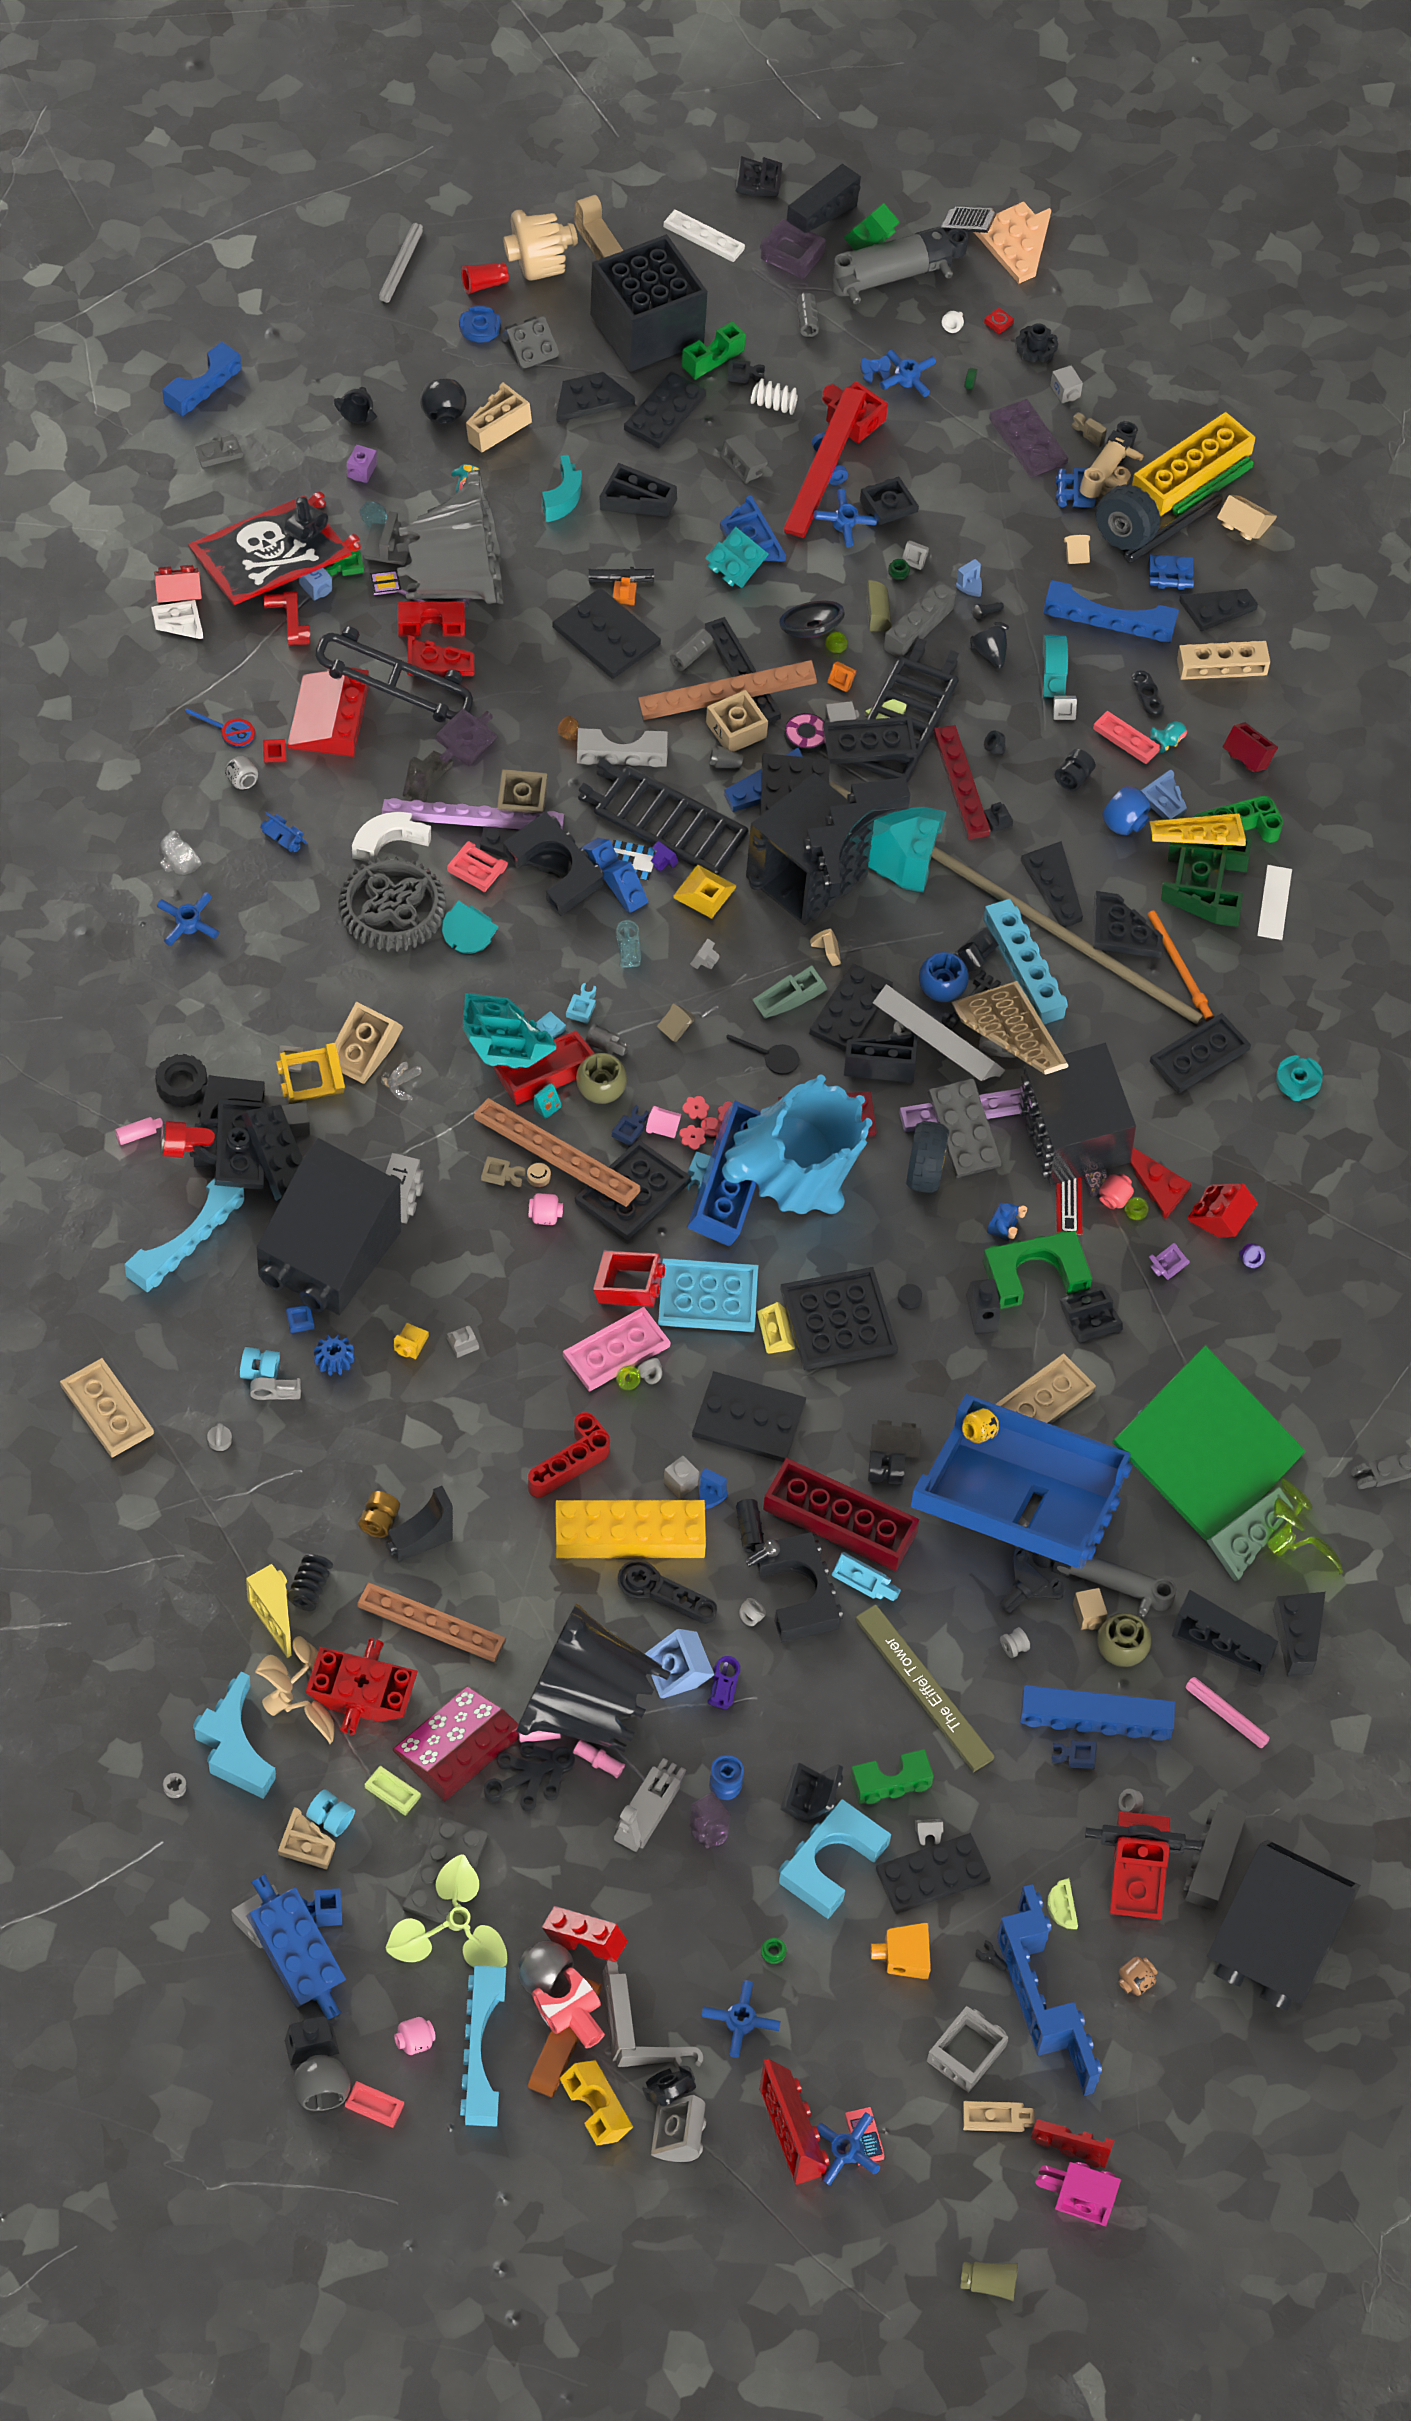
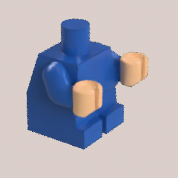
M1000 1203L988 1224L987 1233L1008 1241L1009 1239H1014L1018 1231L1016 1228L1018 1219L1015 1216L1025 1217L1028 1208L1026 1206L1019 1207L1011 1203Z

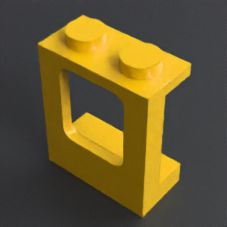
M336 1043L326 1044L325 1048L285 1055V1052L280 1053L279 1060L276 1061L278 1075H283L284 1083H281V1091L283 1097H287L288 1103L344 1093L345 1085ZM312 1061L317 1062L323 1083L322 1086L294 1092L288 1066Z

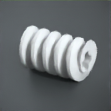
M761 378L753 389L751 404H754L757 400L758 406H762L765 402L766 408H770L773 405L774 410L778 411L781 407L783 413L789 410L790 415H792L797 404L798 395L796 394V388L788 392L787 385L783 390H780V383H777L775 388H772V381H769L765 386L764 379Z

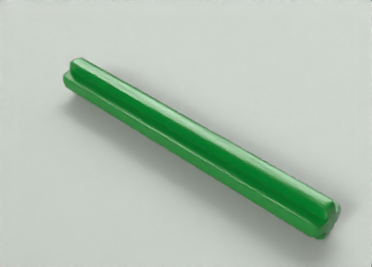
M1249 457L1243 458L1172 507V514L1178 517L1213 492L1219 491L1253 467V460Z

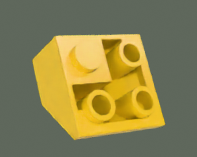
M697 865L673 895V898L712 919L735 890L736 885Z

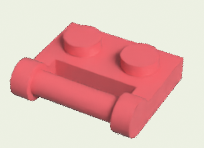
M468 841L448 864L447 872L486 892L496 878L506 870L508 862L503 859H496L476 848L474 843ZM470 855H472V856L478 858L479 860H481V861H483V862L489 864V865L492 866L493 868H490L489 866H487V865H485V864L479 862L478 860H476V859L470 857Z

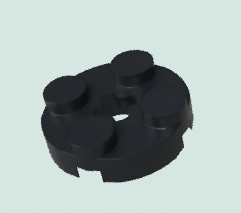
M678 2066L680 2071L673 2073L669 2068L649 2078L645 2082L647 2088H642L646 2100L649 2102H659L660 2106H666L675 2100L674 2097L693 2091L696 2088L691 2068L689 2066Z

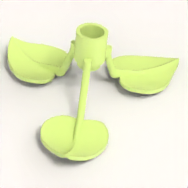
M459 1855L450 1860L441 1869L436 1879L435 1886L438 1896L444 1900L452 1899V1904L455 1907L448 1913L446 1922L425 1933L424 1925L420 1921L415 1919L402 1920L393 1928L385 1947L387 1953L397 1960L417 1962L427 1957L432 1950L428 1937L446 1927L454 1931L464 1929L469 1940L464 1943L462 1952L465 1961L471 1967H504L507 1965V1951L498 1932L492 1927L480 1925L474 1930L472 1935L468 1925L470 1913L466 1908L461 1907L457 1903V1900L460 1902L470 1901L477 1895L479 1890L478 1876L465 1855Z

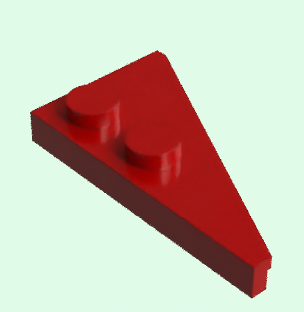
M1133 1147L1130 1164L1135 1170V1175L1143 1188L1148 1191L1151 1200L1155 1201L1161 1209L1162 1217L1166 1219L1189 1191L1192 1183Z

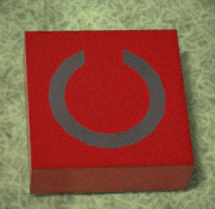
M997 308L985 317L984 323L996 333L1001 334L1014 324V318L1001 308Z

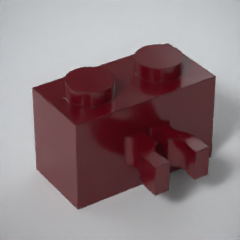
M1246 722L1234 725L1222 746L1231 757L1239 759L1248 770L1253 772L1267 769L1278 749V746Z

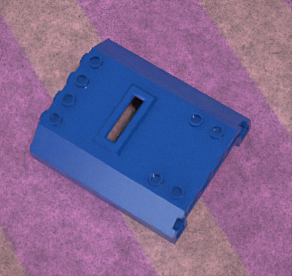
M965 1394L957 1409L953 1430L928 1476L922 1474L913 1490L911 1507L1082 1569L1087 1559H1093L1096 1551V1546L1094 1545L1095 1543L1100 1544L1104 1535L1103 1527L1108 1528L1113 1515L1111 1511H1116L1119 1506L1121 1497H1118L1121 1486L1124 1478L1129 1477L1132 1469V1464H1129L1131 1453ZM988 1409L993 1412L999 1421L998 1433L996 1437L980 1444L973 1443L962 1432L963 1420L966 1415L972 1412ZM1033 1493L1041 1495L1043 1498L1029 1526L1026 1528L1018 1525Z

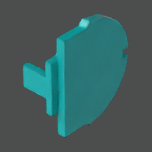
M458 900L452 910L445 915L442 933L445 941L451 948L454 945L457 946L455 948L456 951L476 953L491 943V938L499 927L492 923L490 917L471 905L468 907Z

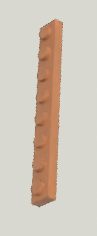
M812 660L639 697L638 699L644 721L704 708L744 690L751 697L815 684L817 679Z
M489 1098L474 1113V1119L625 1207L640 1192V1185Z

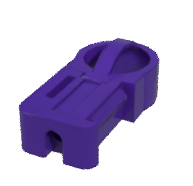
M723 1656L713 1667L714 1676L712 1680L714 1682L708 1704L728 1709L733 1703L737 1679L740 1673V1664L732 1656ZM724 1662L722 1672H720L719 1665ZM729 1664L734 1668L733 1677H726Z

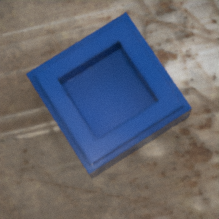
M306 1305L286 1308L290 1333L314 1329L310 1308Z

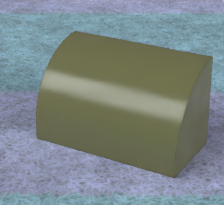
M868 580L866 601L869 631H888L892 627L888 589L880 582Z

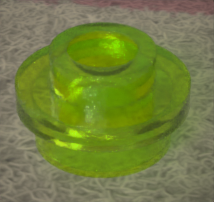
M833 632L826 639L827 649L834 653H841L848 646V640L841 632Z
M1133 1197L1125 1205V1213L1131 1219L1141 1220L1148 1214L1149 1208L1143 1198Z
M624 1366L619 1370L617 1383L622 1389L632 1390L640 1383V1374L635 1367ZM627 1374H630V1379L626 1382L625 1377Z

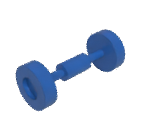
M826 432L819 433L813 437L811 444L815 451H818ZM844 466L835 467L829 484L838 485L848 478V472Z

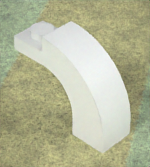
M391 812L376 816L366 822L357 832L352 844V858L365 862L370 860L375 863L380 849L385 844L396 840L429 846L431 826L421 822H413L412 813Z

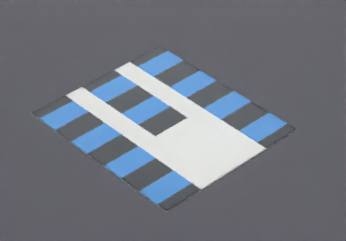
M613 840L612 846L618 859L631 862L638 878L649 880L653 867L651 859L655 855L653 848Z

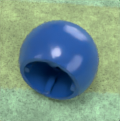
M1125 786L1107 804L1102 816L1110 830L1120 835H1128L1133 830L1139 832L1150 818L1147 814L1151 806L1148 798L1142 791L1131 786Z
M939 952L928 957L923 962L918 976L922 991L927 997L937 1002H950L957 999L965 991L969 980L968 969L965 963L955 954L948 952Z

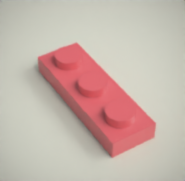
M1106 711L1094 723L1093 730L1145 764L1160 751L1159 744L1109 711Z

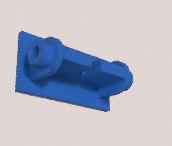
M266 812L270 819L263 821L260 828L263 833L275 841L280 834L283 835L278 843L290 852H297L300 849L301 841L307 844L302 838L304 833L298 828L292 826L290 829L285 825L287 821L281 816L275 814L273 817Z

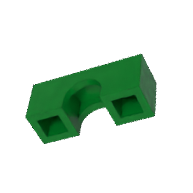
M883 203L843 238L854 251L881 244L896 232L894 227L900 221Z
M733 321L716 330L715 339L709 346L706 347L698 340L684 348L682 367L694 379L699 378L744 352L746 334Z
M925 1749L900 1755L898 1765L900 1773L895 1776L884 1775L879 1770L876 1761L852 1766L850 1779L858 1804H874L883 1798H898L907 1792H923L932 1787L934 1775Z

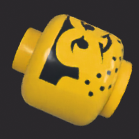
M980 1409L966 1415L962 1425L964 1436L976 1444L996 1437L999 1429L997 1417L988 1409Z

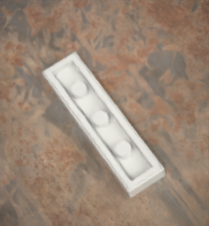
M674 210L664 221V228L732 262L745 249V244L677 210Z

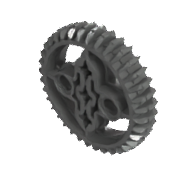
M387 856L385 861H381L378 858L376 863H373L369 860L368 866L361 864L360 870L354 869L353 875H348L347 881H344L343 888L340 890L338 910L344 928H347L349 934H353L355 940L360 939L362 945L368 942L370 949L375 945L379 951L382 947L386 948L387 952H389L390 948H395L398 952L401 947L407 951L409 945L415 948L417 942L423 944L425 938L430 939L432 933L436 934L437 927L441 926L442 920L445 917L446 897L440 880H437L435 874H431L429 868L424 869L422 863L416 866L414 860L409 863L406 857L400 861L397 856L394 860H390ZM387 876H400L406 879L393 884ZM366 884L365 890L370 900L364 903L360 915L356 917L352 908L353 897ZM428 891L432 899V909L428 917L419 924V915L415 908L421 904L424 893ZM390 923L397 932L378 931V929Z

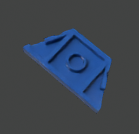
M751 495L746 498L742 506H737L731 515L726 516L720 522V529L725 538L737 527L769 554L764 561H786V554Z

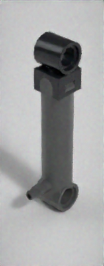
M1034 1552L1032 1555L1033 1562L1040 1568H1050L1053 1566L1052 1572L1069 1577L1072 1574L1141 1599L1137 1614L1140 1618H1145L1150 1605L1159 1611L1168 1610L1173 1605L1177 1588L1175 1583L1168 1578L1155 1579L1093 1556L1092 1560L1087 1559L1084 1567L1078 1569ZM1163 1592L1167 1594V1596L1164 1597L1159 1595L1158 1593Z

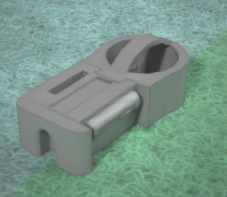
M256 1378L250 1383V1395L257 1400L300 1399L301 1380L299 1378L297 1380Z

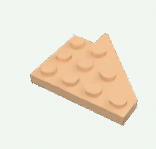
M1023 201L997 213L988 233L974 232L1018 284L1036 276L1051 216V209L1049 208L1035 215Z

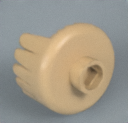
M515 210L510 218L512 235L503 237L508 261L518 260L522 274L527 280H537L564 273L565 264L561 263L566 260L565 255L557 254L563 253L564 249H567V245L574 247L578 244L574 224L567 223V226L563 227L562 224L550 223L557 220L555 213L526 216L522 210Z

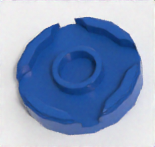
M473 306L469 308V311L461 314L459 319L460 332L470 341L488 342L500 333V316L498 313H494V310L490 307Z

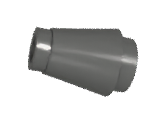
M720 746L718 748L712 747L709 765H713L714 768H741L743 755Z

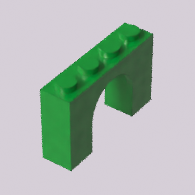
M1061 1231L1056 1235L1038 1236L1032 1240H1018L1008 1245H994L984 1249L982 1262L988 1279L995 1280L1001 1309L1022 1304L1024 1292L1016 1269L1019 1265L1029 1260H1043L1052 1264L1060 1274L1067 1295L1090 1290L1092 1276L1076 1231Z

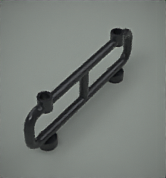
M353 627L343 628L341 635L327 633L319 640L315 653L316 659L322 666L330 669L329 675L334 679H340L344 675L433 712V719L437 722H444L446 718L453 721H461L470 712L473 697L467 688L460 685L463 677L456 670H448L443 678L357 642L360 634ZM329 642H336L393 666L388 683L348 668L340 660H329L324 655L327 644ZM403 670L462 695L464 703L461 711H451L443 703L435 704L396 688L401 671Z

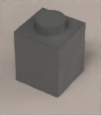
M307 1103L281 1105L293 1136L310 1135Z

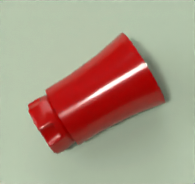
M495 262L481 265H462L461 267L462 284L468 295L482 289L500 286L509 281V273L504 262L498 264Z

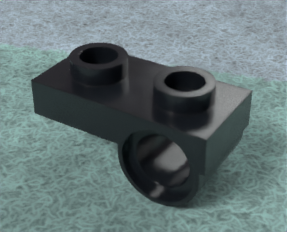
M982 927L953 954L961 958L969 973L985 964L986 957L999 944L989 929Z

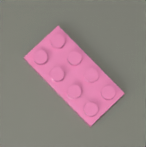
M642 1307L564 1350L563 1357L590 1392L669 1348L670 1341L645 1307Z

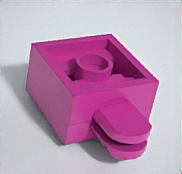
M1070 2162L1067 2172L1047 2165L1040 2167L1035 2183L1038 2187L1059 2194L1055 2207L1056 2210L1106 2227L1121 2179L1116 2178L1113 2173L1108 2171L1098 2172L1090 2169V2166L1081 2162Z

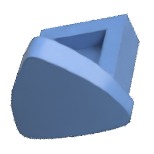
M976 559L958 569L956 588L968 595L980 597L982 593L981 564Z

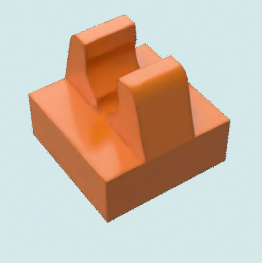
M622 577L621 581H615L613 598L620 604L634 605L637 583L630 582V578Z
M837 661L832 667L827 683L847 692L850 690L857 670Z

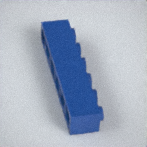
M1025 1685L1022 1694L1020 1723L1030 1727L1050 1726L1056 1730L1068 1728L1076 1729L1083 1733L1096 1731L1102 1732L1105 1735L1124 1734L1131 1738L1142 1736L1163 1741L1171 1739L1174 1730L1175 1701Z

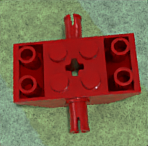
M375 1638L368 1639L363 1657L323 1647L319 1648L306 1688V1694L328 1709L345 1714L340 1730L347 1734L348 1728L350 1729L349 1735L356 1734L360 1717L383 1722L403 1718L418 1671L378 1661L384 1645L379 1639L376 1640V1644H374Z

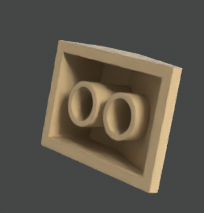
M356 1002L335 1041L342 1073L365 1084L393 1048L403 1026Z

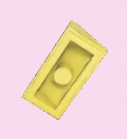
M776 1302L758 1310L757 1315L766 1352L769 1354L795 1349L786 1309Z

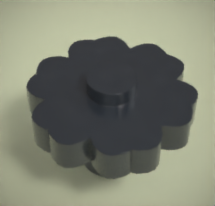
M1036 323L1020 330V335L1016 337L1015 341L1016 352L1021 353L1024 360H1029L1033 363L1038 360L1046 362L1052 359L1054 352L1057 351L1058 338L1056 335L1051 334V329L1041 323Z

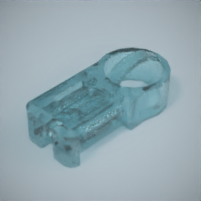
M631 920L622 921L616 929V938L621 954L620 966L638 967L641 965L639 927ZM623 928H624L625 938L622 937V936L620 935V933H619V931H620L621 929H623ZM629 928L636 932L632 938L629 937Z

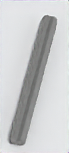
M412 224L380 291L379 300L381 302L388 303L391 300L423 232L421 224Z

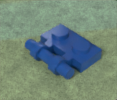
M1073 468V474H1066L1065 469L1058 470V475L1056 476V485L1058 486L1056 499L1058 506L1065 507L1067 500H1073L1074 507H1095V498H1088L1080 492L1084 472L1087 468ZM1067 485H1073V489H1067Z
M1150 555L1149 585L1158 586L1160 589H1165V587H1177V590L1193 588V557Z

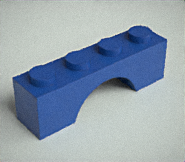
M221 341L207 353L209 370L201 377L195 379L179 377L174 379L162 389L163 403L181 416L192 411L203 399H207L214 390L223 386L230 377L240 371L241 356L238 352Z

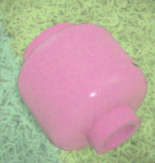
M538 1193L534 1196V1199H530L529 1218H532L535 1224L554 1225L557 1222V1217H562L563 1203H558L557 1195Z
M422 2017L401 2022L398 2025V2033L394 2034L398 2049H403L408 2055H414L430 2049L432 2041H435V2031L429 2020L426 2021Z

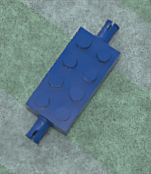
M264 1874L251 1882L263 1903H261L259 1908L248 1913L246 1917L295 2007L297 2008L311 1999L313 2001L316 2000L324 2016H327L328 2020L341 2013L330 1994L331 1988L345 1981L346 1978L296 1887L282 1895H276L266 1877L267 1875Z

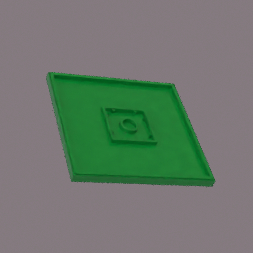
M1206 1345L1189 1360L1112 1440V1443L1118 1449L1131 1453L1129 1461L1206 1542L1259 1502L1305 1453L1302 1446Z

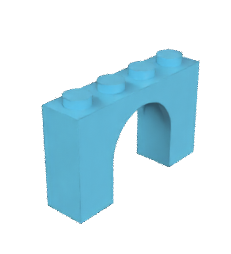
M843 1799L831 1811L826 1812V1819L822 1824L818 1822L812 1828L809 1834L811 1837L807 1842L802 1841L794 1851L796 1855L791 1861L787 1859L779 1869V1884L827 1919L843 1902L845 1890L818 1869L814 1858L818 1851L829 1844L841 1843L854 1848L875 1863L889 1846L891 1839L889 1832Z

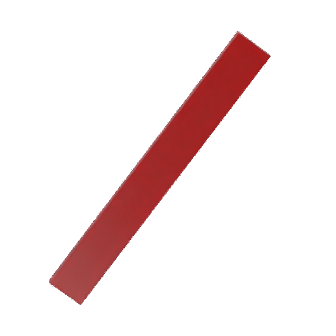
M845 387L785 524L784 532L786 534L805 538L813 520L814 511L817 510L867 396L865 391Z

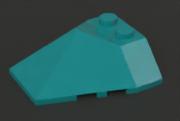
M915 807L893 812L874 820L868 867L876 871L881 877L892 880L901 888L924 893L929 876L930 859L937 835L941 833L946 811L928 807Z
M465 993L462 1029L484 1063L490 1066H497L498 1064L507 1065L511 1068H528L556 1050L557 1047L551 1035L547 1031L541 1032L536 1028L537 1023L534 1020L529 1022L524 1017L525 1012L509 998Z

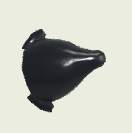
M365 387L352 389L346 392L342 398L334 399V405L337 410L351 423L361 424L374 421L378 417L373 411V400Z
M995 622L994 627L971 636L970 649L975 648L997 669H1000L1005 662L1007 651L1005 630H1008L1009 626L1002 622Z

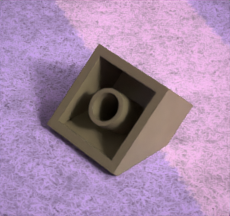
M502 769L497 810L543 814L547 796V773Z

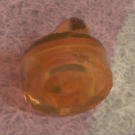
M572 716L563 718L557 729L558 734L565 739L575 741L578 738V728H580L578 720Z

